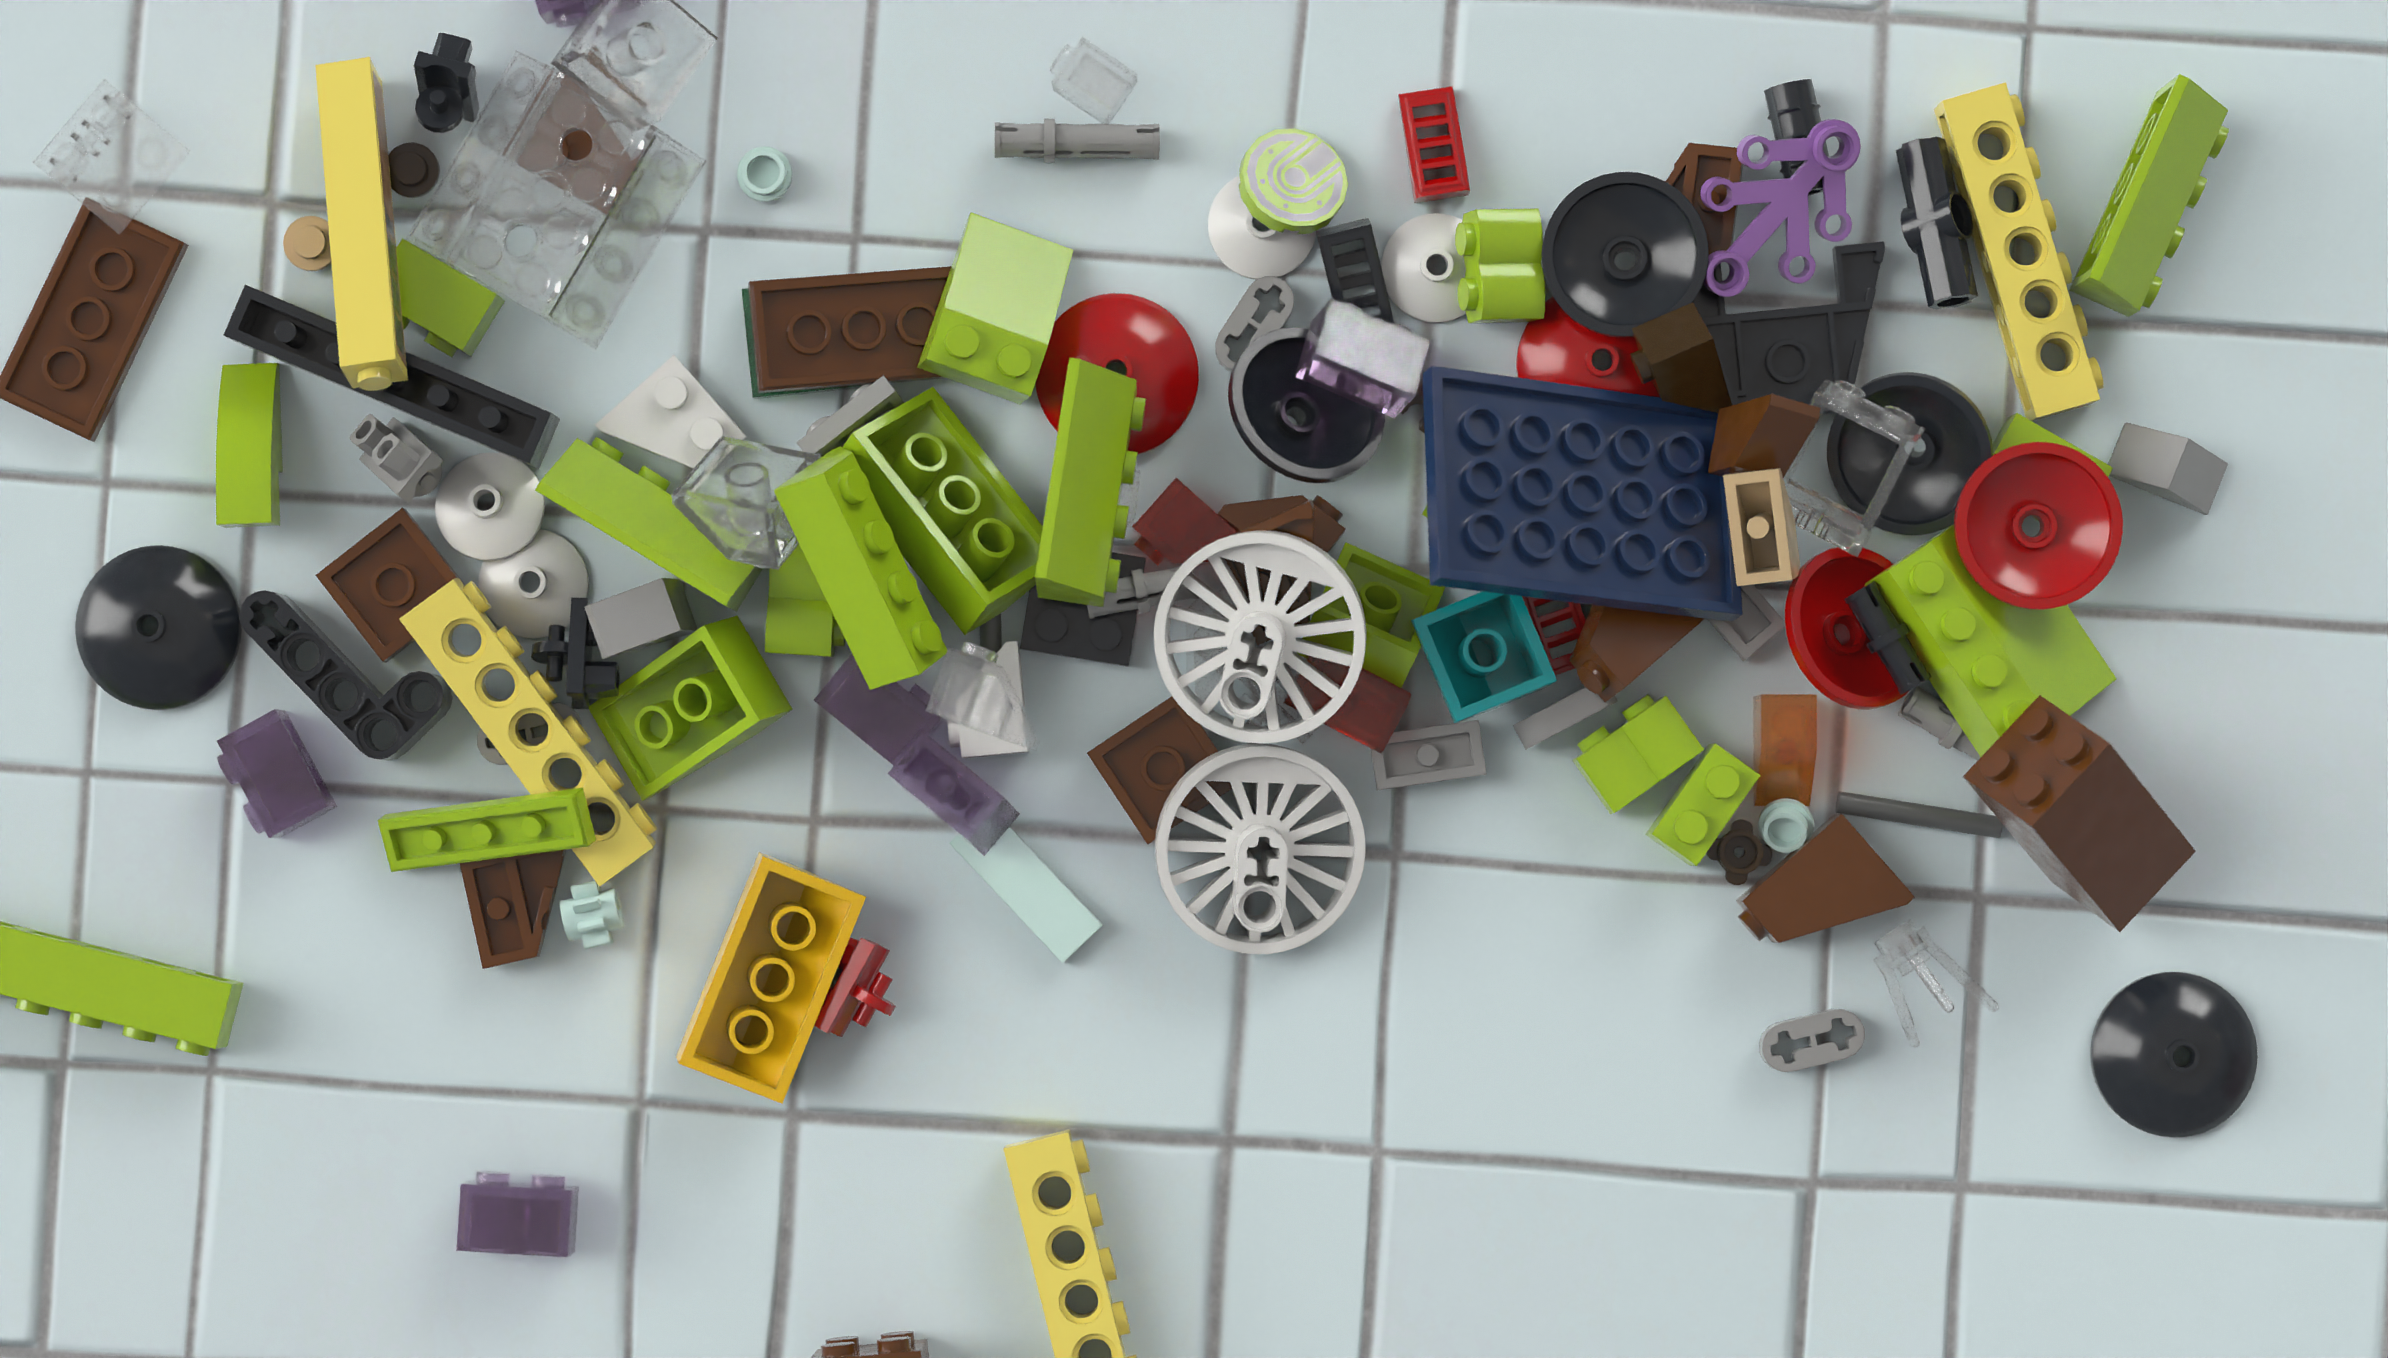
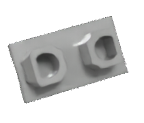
M369 414L350 436V440L364 451L359 460L407 503L413 497L429 494L438 486L443 471L441 463L444 460L395 417L385 425L372 414Z

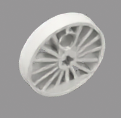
M1264 530L1233 534L1206 545L1194 553L1175 572L1167 584L1157 608L1154 623V649L1158 668L1169 692L1180 707L1196 722L1210 731L1233 740L1260 744L1276 743L1302 736L1326 722L1344 704L1352 692L1363 666L1366 651V621L1361 600L1351 579L1343 568L1324 550L1311 542L1291 534ZM1208 558L1236 607L1191 573L1194 568ZM1224 558L1244 563L1249 600ZM1258 567L1271 571L1264 602ZM1282 575L1297 577L1298 579L1279 604L1275 605ZM1309 581L1334 587L1293 612L1286 613ZM1181 586L1187 587L1227 619L1174 605ZM1341 596H1344L1351 614V618L1294 625L1296 622ZM1171 618L1224 632L1225 634L1171 641ZM1258 625L1265 626L1266 636L1274 639V641H1269L1263 649L1255 647V637L1247 634L1248 632H1253ZM1354 630V651L1352 653L1299 639L1298 637ZM1227 647V650L1183 675L1179 672L1173 653ZM1296 652L1350 666L1342 687ZM1225 664L1222 679L1203 703L1191 691L1188 685ZM1287 664L1332 699L1323 707L1314 711ZM1276 676H1278L1302 719L1281 725L1275 687ZM1241 677H1248L1254 680L1259 685L1261 691L1260 700L1253 703L1241 701L1235 695L1233 689L1234 680ZM1219 700L1223 709L1233 716L1234 720L1212 710ZM1266 709L1268 726L1245 724L1246 719L1255 717Z
M1259 743L1233 746L1216 752L1198 762L1178 781L1170 792L1160 813L1156 829L1155 856L1161 886L1174 911L1189 928L1205 940L1219 947L1239 953L1272 954L1283 952L1308 943L1321 935L1337 921L1349 906L1359 886L1364 869V827L1357 806L1346 787L1328 768L1317 760L1301 752L1278 745ZM1206 781L1230 782L1243 819L1240 820ZM1242 782L1256 783L1254 815ZM1269 783H1280L1278 792L1267 813ZM1297 784L1315 785L1282 816ZM1194 786L1232 826V829L1181 806L1182 801ZM1334 791L1342 809L1292 827L1329 792ZM1176 816L1226 840L1169 838V833ZM1347 822L1349 844L1295 842ZM1263 837L1272 849L1263 851L1261 860H1256L1248 851V847H1256L1259 838ZM1168 851L1221 853L1169 872ZM1294 855L1348 858L1343 876L1338 878L1295 858ZM1225 868L1186 904L1179 898L1174 886ZM1288 868L1336 889L1334 894L1321 908L1287 871ZM1232 882V888L1214 926L1198 918L1196 914ZM1286 886L1313 914L1310 919L1296 927H1293L1285 904ZM1256 891L1269 893L1270 904L1265 912L1255 916L1244 913L1243 905L1248 895ZM1234 915L1242 926L1248 929V936L1226 932ZM1279 923L1281 924L1283 932L1261 936V932L1270 931Z

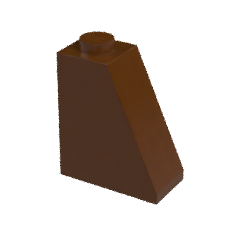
M1592 605L1569 661L1577 669V674L1582 684L1589 691L1598 694L1604 702H1607L1626 688L1705 618Z
M1834 814L1814 831L1812 837L1804 842L1799 849L1790 852L1742 894L1736 902L1744 910L1738 916L1739 920L1758 941L1767 936L1771 942L1780 943L1907 905L1915 896L1843 814Z

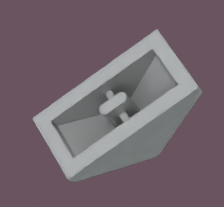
M2126 422L2123 425L2108 465L2113 467L2109 474L2110 477L2201 514L2208 515L2228 463L2189 438Z
M660 578L585 607L602 659L689 635L698 630L680 579Z

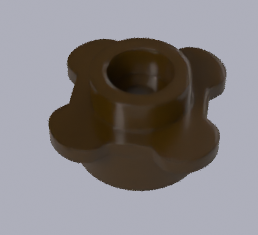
M1744 819L1735 820L1731 824L1730 831L1720 839L1716 838L1706 853L1709 859L1718 861L1725 870V879L1733 885L1744 884L1750 872L1754 871L1758 866L1768 865L1772 859L1771 848L1761 843L1759 838L1753 834V825ZM1737 847L1744 849V855L1740 858L1734 855V850Z

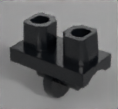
M439 33L432 54L421 51L417 53L414 70L419 96L416 100L415 111L419 123L431 132L445 133L451 131L461 123L462 119L473 123L476 121L479 112L475 85L476 69L474 65L468 62L472 52V44L467 38Z
M571 598L569 642H564V626L550 625L548 641L536 642L532 645L531 659L538 663L546 664V680L562 681L563 666L567 665L566 695L572 697V709H589L590 699H601L619 695L620 673L618 663L592 661L593 646H598L585 610V607L590 605L588 598Z

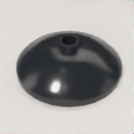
M1638 172L1604 174L1575 188L1562 200L1551 216L1542 245V265L1545 280L1559 307L1582 327L1601 335L1617 338H1633L1632 328L1694 302L1702 288L1708 267L1707 235L1702 220L1694 206L1678 189L1669 183L1651 175ZM1622 252L1633 254L1636 259L1635 265L1629 270L1619 269L1614 262L1618 254Z
M1306 328L1277 329L1254 340L1243 351L1232 369L1228 385V402L1234 425L1251 452L1274 471L1294 480L1307 483L1335 482L1354 474L1376 452L1383 436L1385 425L1382 395L1369 368L1355 352L1339 340L1322 332ZM1287 415L1294 418L1297 422V425L1293 424L1288 419Z
M1915 372L1884 375L1873 379L1857 389L1845 401L1834 417L1827 440L1829 473L1835 489L1845 504L1869 524L1879 529L1902 535H1924L1953 525L1957 502L1964 485L1973 472L1993 455V444L1989 428L1973 401L1947 381ZM1912 436L1921 438L1925 443V450L1921 452L1912 450L1908 445V438Z
M172 546L139 547L110 560L88 583L76 613L75 635L78 651L85 668L93 680L105 692L119 701L143 709L168 710L179 708L206 696L221 683L230 671L241 642L240 608L228 581L217 568L195 553ZM153 615L158 621V630L154 635L146 636L142 631V622L146 617Z
M2183 972L2151 974L2137 979L2122 988L2102 1010L2093 1030L2090 1048L2093 1077L2100 1094L2108 1106L2121 1119L2133 1127L2150 1134L2172 1138L2204 1133L2217 1127L2232 1116L2243 1103L2251 1089L2258 1058L2256 1037L2252 1024L2238 1001L2227 990L2213 981ZM2184 1045L2190 1051V1060L2185 1066L2179 1067L2173 1060V1053L2176 1048Z

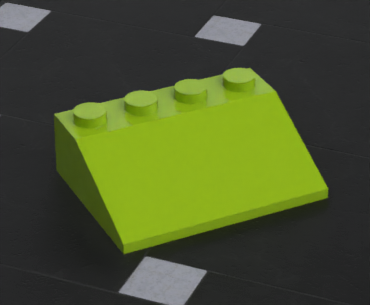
M1954 524L1865 583L1867 586L1875 581L1898 623L1905 622L1910 631L1906 636L1927 672L1932 676L1929 681L1980 757L1984 755L2039 695L2071 716L2117 679L2068 605L2051 609L2019 608L2004 603L1984 591L1972 579L1961 561L1955 542Z

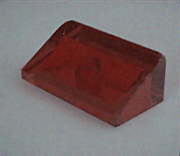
M1305 655L1304 659L1342 687L1350 666ZM1362 668L1359 678L1344 704L1323 724L1381 754L1405 712L1412 694ZM1299 672L1296 673L1295 679L1314 711H1317L1332 699ZM1287 693L1283 703L1297 710Z

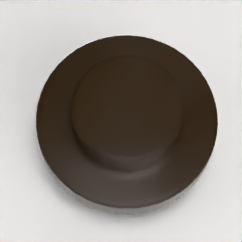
M410 142L397 146L389 153L391 189L397 194L407 198H418L428 194L436 186L440 176V166L435 154L429 148L419 143Z

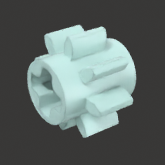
M595 880L570 886L573 898L560 901L562 922L568 940L573 941L582 938L585 949L614 943L611 931L624 928L623 912L616 889L602 891L601 886Z

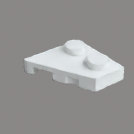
M675 355L668 359L595 424L604 434L616 437L707 475L749 439Z

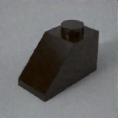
M1693 302L1632 328L1638 351L1630 354L1635 371L1642 384L1652 381L1662 401L1719 413V409L1732 406L1714 339Z

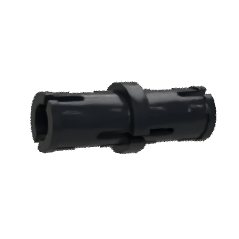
M1874 581L1854 592V594L1849 595L1844 601L1846 604L1848 603L1870 642L1866 646L1870 653L1877 652L1896 684L1898 692L1902 695L1932 676L1927 672L1908 640L1906 634L1910 631L1905 622L1898 623L1879 591L1877 583Z

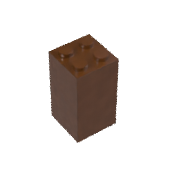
M2041 695L2033 701L1963 776L2048 879L2118 932L2125 928L2196 852L2112 745Z

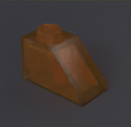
M1761 694L1754 696L1753 770L1761 775L1754 784V806H1766L1770 802L1782 798L1794 799L1805 806H1810L1817 753V694Z

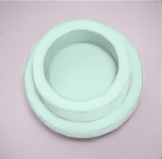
M766 146L757 147L747 152L740 160L737 168V179L741 189L748 197L759 202H771L782 197L789 189L792 182V168L786 156L779 150Z
M1782 798L1774 800L1764 807L1759 817L1758 829L1762 839L1772 849L1784 853L1793 852L1812 837L1814 818L1810 810L1803 803L1794 799Z

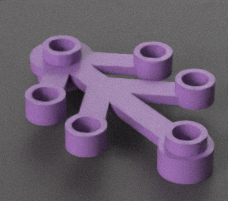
M1827 119L1815 125L1807 138L1768 140L1759 135H1749L1740 141L1737 147V157L1744 166L1751 169H1764L1772 161L1805 160L1791 178L1731 182L1722 177H1712L1705 181L1702 185L1700 196L1703 204L1712 210L1724 212L1731 209L1734 205L1768 203L1727 251H1715L1708 256V267L1703 284L1709 291L1723 297L1739 294L1746 287L1749 280L1748 261L1784 220L1786 251L1781 255L1778 262V270L1781 276L1797 284L1805 283L1813 276L1815 261L1810 255L1808 193L1821 178L1824 209L1815 218L1814 226L1817 234L1832 242L1842 241L1850 234L1852 221L1849 214L1846 213L1845 172L1856 163L1861 149L1859 135L1850 124L1838 119ZM1835 136L1839 142V148L1834 155L1828 157L1824 153L1823 146L1828 138ZM1760 142L1764 150L1763 156L1757 162H1751L1748 158V149L1752 144ZM1723 184L1727 189V196L1722 203L1714 204L1711 198L1712 190L1717 185ZM1837 214L1840 217L1841 226L1837 232L1829 234L1826 231V221L1830 216ZM1801 256L1804 260V269L1800 274L1792 276L1789 271V264L1793 258ZM1726 262L1729 266V275L1725 280L1717 282L1713 274L1714 269L1719 263Z

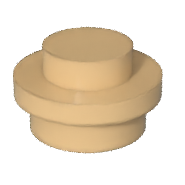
M304 216L295 220L287 228L283 239V247L287 258L292 264L306 271L322 270L331 264L328 221L317 216Z

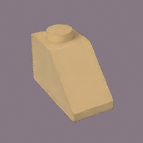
M1776 468L1723 475L1737 586L1789 581L1796 578L1801 567L1795 518L1781 469Z

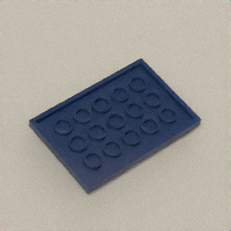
M1431 366L1422 373L1430 585L1730 622L1743 615L1741 586H1737L1724 478L1708 473L1718 413L1665 402L1660 397L1447 367Z

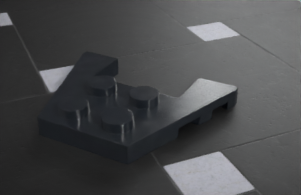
M1884 241L1835 246L1832 249L1838 304L1726 314L1724 297L1709 291L1704 284L1702 285L1693 303L1714 339L1732 405L1774 394L1821 408L1820 415L1833 414L1839 411L1845 401L1853 394L1869 313L1875 297L1880 264L1884 257ZM1721 263L1715 267L1713 273L1717 282L1722 281Z

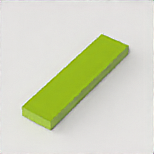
M583 788L390 813L377 820L391 872L588 847L596 841Z

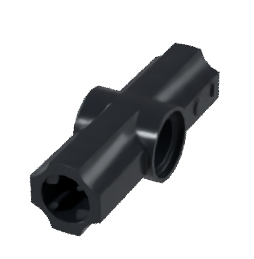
M1936 136L1902 144L1900 149L1896 150L1907 207L1903 208L1901 212V229L1909 248L1918 256L1928 307L1937 310L1970 303L1972 299L1978 297L1966 240L1972 236L1973 221L1965 199L1956 191L1946 140Z

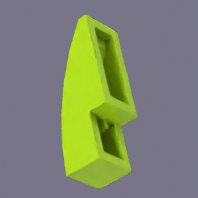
M279 363L222 365L216 439V525L224 528L280 526L279 473H283Z

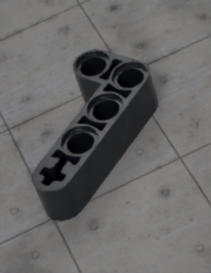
M266 590L258 591L248 596L241 605L240 622L246 633L363 754L370 758L379 760L398 759L406 754L432 729L451 708L453 697L447 682L438 675L422 671L411 672L402 677L383 695L296 603L285 595ZM263 606L279 607L274 614L275 619L285 629L293 630L294 632L285 637L275 627L261 626L260 624L265 619L264 614L261 612ZM312 641L319 648V662L313 669L303 671L296 663V652L301 644ZM350 680L358 691L357 702L349 710L342 711L334 703V690L341 682ZM427 681L432 684L436 691V700L431 709L420 713L412 705L411 694L416 685ZM381 720H388L395 727L396 739L390 748L380 751L372 742V729Z

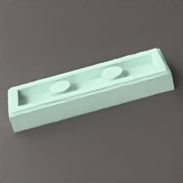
M990 805L949 843L1062 963L1103 925Z

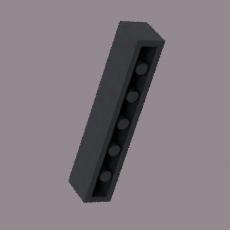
M244 285L223 336L241 345L537 469L541 466L560 421L559 417L549 411L408 352H405L408 380L392 382L388 388L376 391L352 388L340 368L336 322L248 285Z

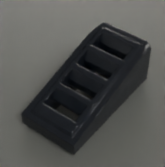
M1368 218L1316 231L1343 343L1396 330L1370 220ZM1360 239L1363 240L1364 248L1333 255L1332 246ZM1368 261L1370 270L1338 277L1337 268ZM1371 283L1374 284L1375 292L1348 299L1343 298V290ZM1379 305L1381 314L1349 322L1347 312Z

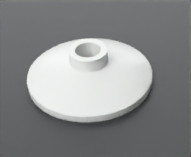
M1237 176L1232 179L1215 197L1208 218L1209 238L1218 258L1235 273L1251 279H1259L1264 276H1275L1278 278L1295 270L1303 263L1312 250L1316 239V231L1311 234H1297L1299 231L1286 229L1283 233L1272 229L1266 232L1257 231L1252 224L1254 217L1240 196L1238 186L1240 177Z
M1439 213L1421 215L1401 225L1389 239L1381 262L1388 296L1392 302L1408 316L1423 322L1442 323L1455 320L1466 314V311L1460 309L1458 303V285L1460 279L1465 278L1466 267L1464 257L1457 253L1455 245L1456 228L1463 220ZM1440 256L1445 259L1447 263L1446 272L1442 275L1431 274L1426 267V262L1429 258Z
M482 453L461 461L446 475L436 497V519L444 538L457 551L477 560H501L520 552L534 539L544 518L545 498L544 495L535 491L539 484L538 478L526 464L502 453ZM484 494H493L495 497L493 507L486 511L478 510V499Z
M539 529L534 539L515 555L501 560L483 561L479 573V589L491 605V608L486 611L487 614L499 627L502 628L505 625L514 635L524 638L548 637L550 625H562L565 628L570 625L571 598H587L589 578L582 556L568 540L556 533ZM529 572H535L540 577V586L532 593L525 592L521 586L523 576Z

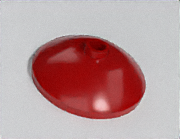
M1109 293L1094 296L1075 304L1054 322L1049 344L1035 385L1042 410L1057 432L1069 357L1082 359L1103 368H1107L1112 362H1120L1127 368L1126 376L1137 380L1136 397L1146 398L1142 430H1131L1128 451L1138 452L1139 455L1153 450L1165 443L1181 428L1189 416L1196 399L1199 384V367L1195 348L1189 335L1181 323L1169 311L1157 303L1140 296Z
M1553 297L1545 302L1544 318L1530 321L1526 325L1517 350L1516 373L1518 378L1660 397L1652 381L1642 384L1635 371L1630 357L1631 353L1638 351L1634 337L1617 338L1592 332L1573 321L1559 307ZM1597 351L1608 353L1612 360L1611 367L1604 371L1596 369L1592 364V355Z
M2030 442L1999 451L1984 461L1973 472L1964 485L1957 502L1954 517V535L1957 550L1964 567L1972 579L1984 591L2004 603L2019 608L2051 609L2079 600L2095 589L2106 577L2117 558L2121 546L2123 516L2115 488L2104 471L2090 458L2077 450L2057 443ZM2030 515L2036 517L2040 523V530L2033 537L2027 536L2022 529L2024 519Z
M1840 546L1815 555L1799 569L1798 576L1793 579L1787 594L1785 605L1786 634L1792 654L1799 668L1809 682L1824 696L1840 705L1853 709H1877L1901 699L1908 692L1900 695L1896 684L1877 652L1870 653L1866 646L1870 641L1844 599L1865 587L1866 582L1886 570L1893 563L1882 555L1866 548Z

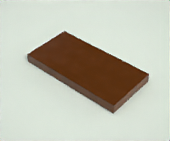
M85 197L0 375V399L95 442L189 245Z
M951 266L749 281L748 292L758 393L864 385L874 383L883 375L889 383L945 379V377L917 368Z

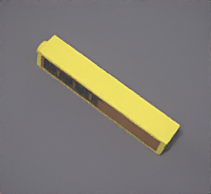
M366 57L315 65L339 363L352 388L376 391L388 388L392 382L406 381L408 377L382 81L371 58Z

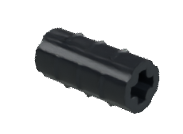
M1812 79L1791 81L1764 90L1769 111L1767 119L1771 121L1775 140L1807 138L1812 128L1821 122L1819 114L1821 106L1816 101ZM1825 141L1824 146H1823V150H1824V153L1826 154V156L1829 157V153H1828V149H1827V145H1826V141ZM1805 160L1780 161L1781 170L1779 172L1783 174L1784 178H1791ZM1822 178L1810 190L1808 196L1823 192Z

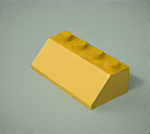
M759 852L676 1054L678 1063L783 1104L866 896Z

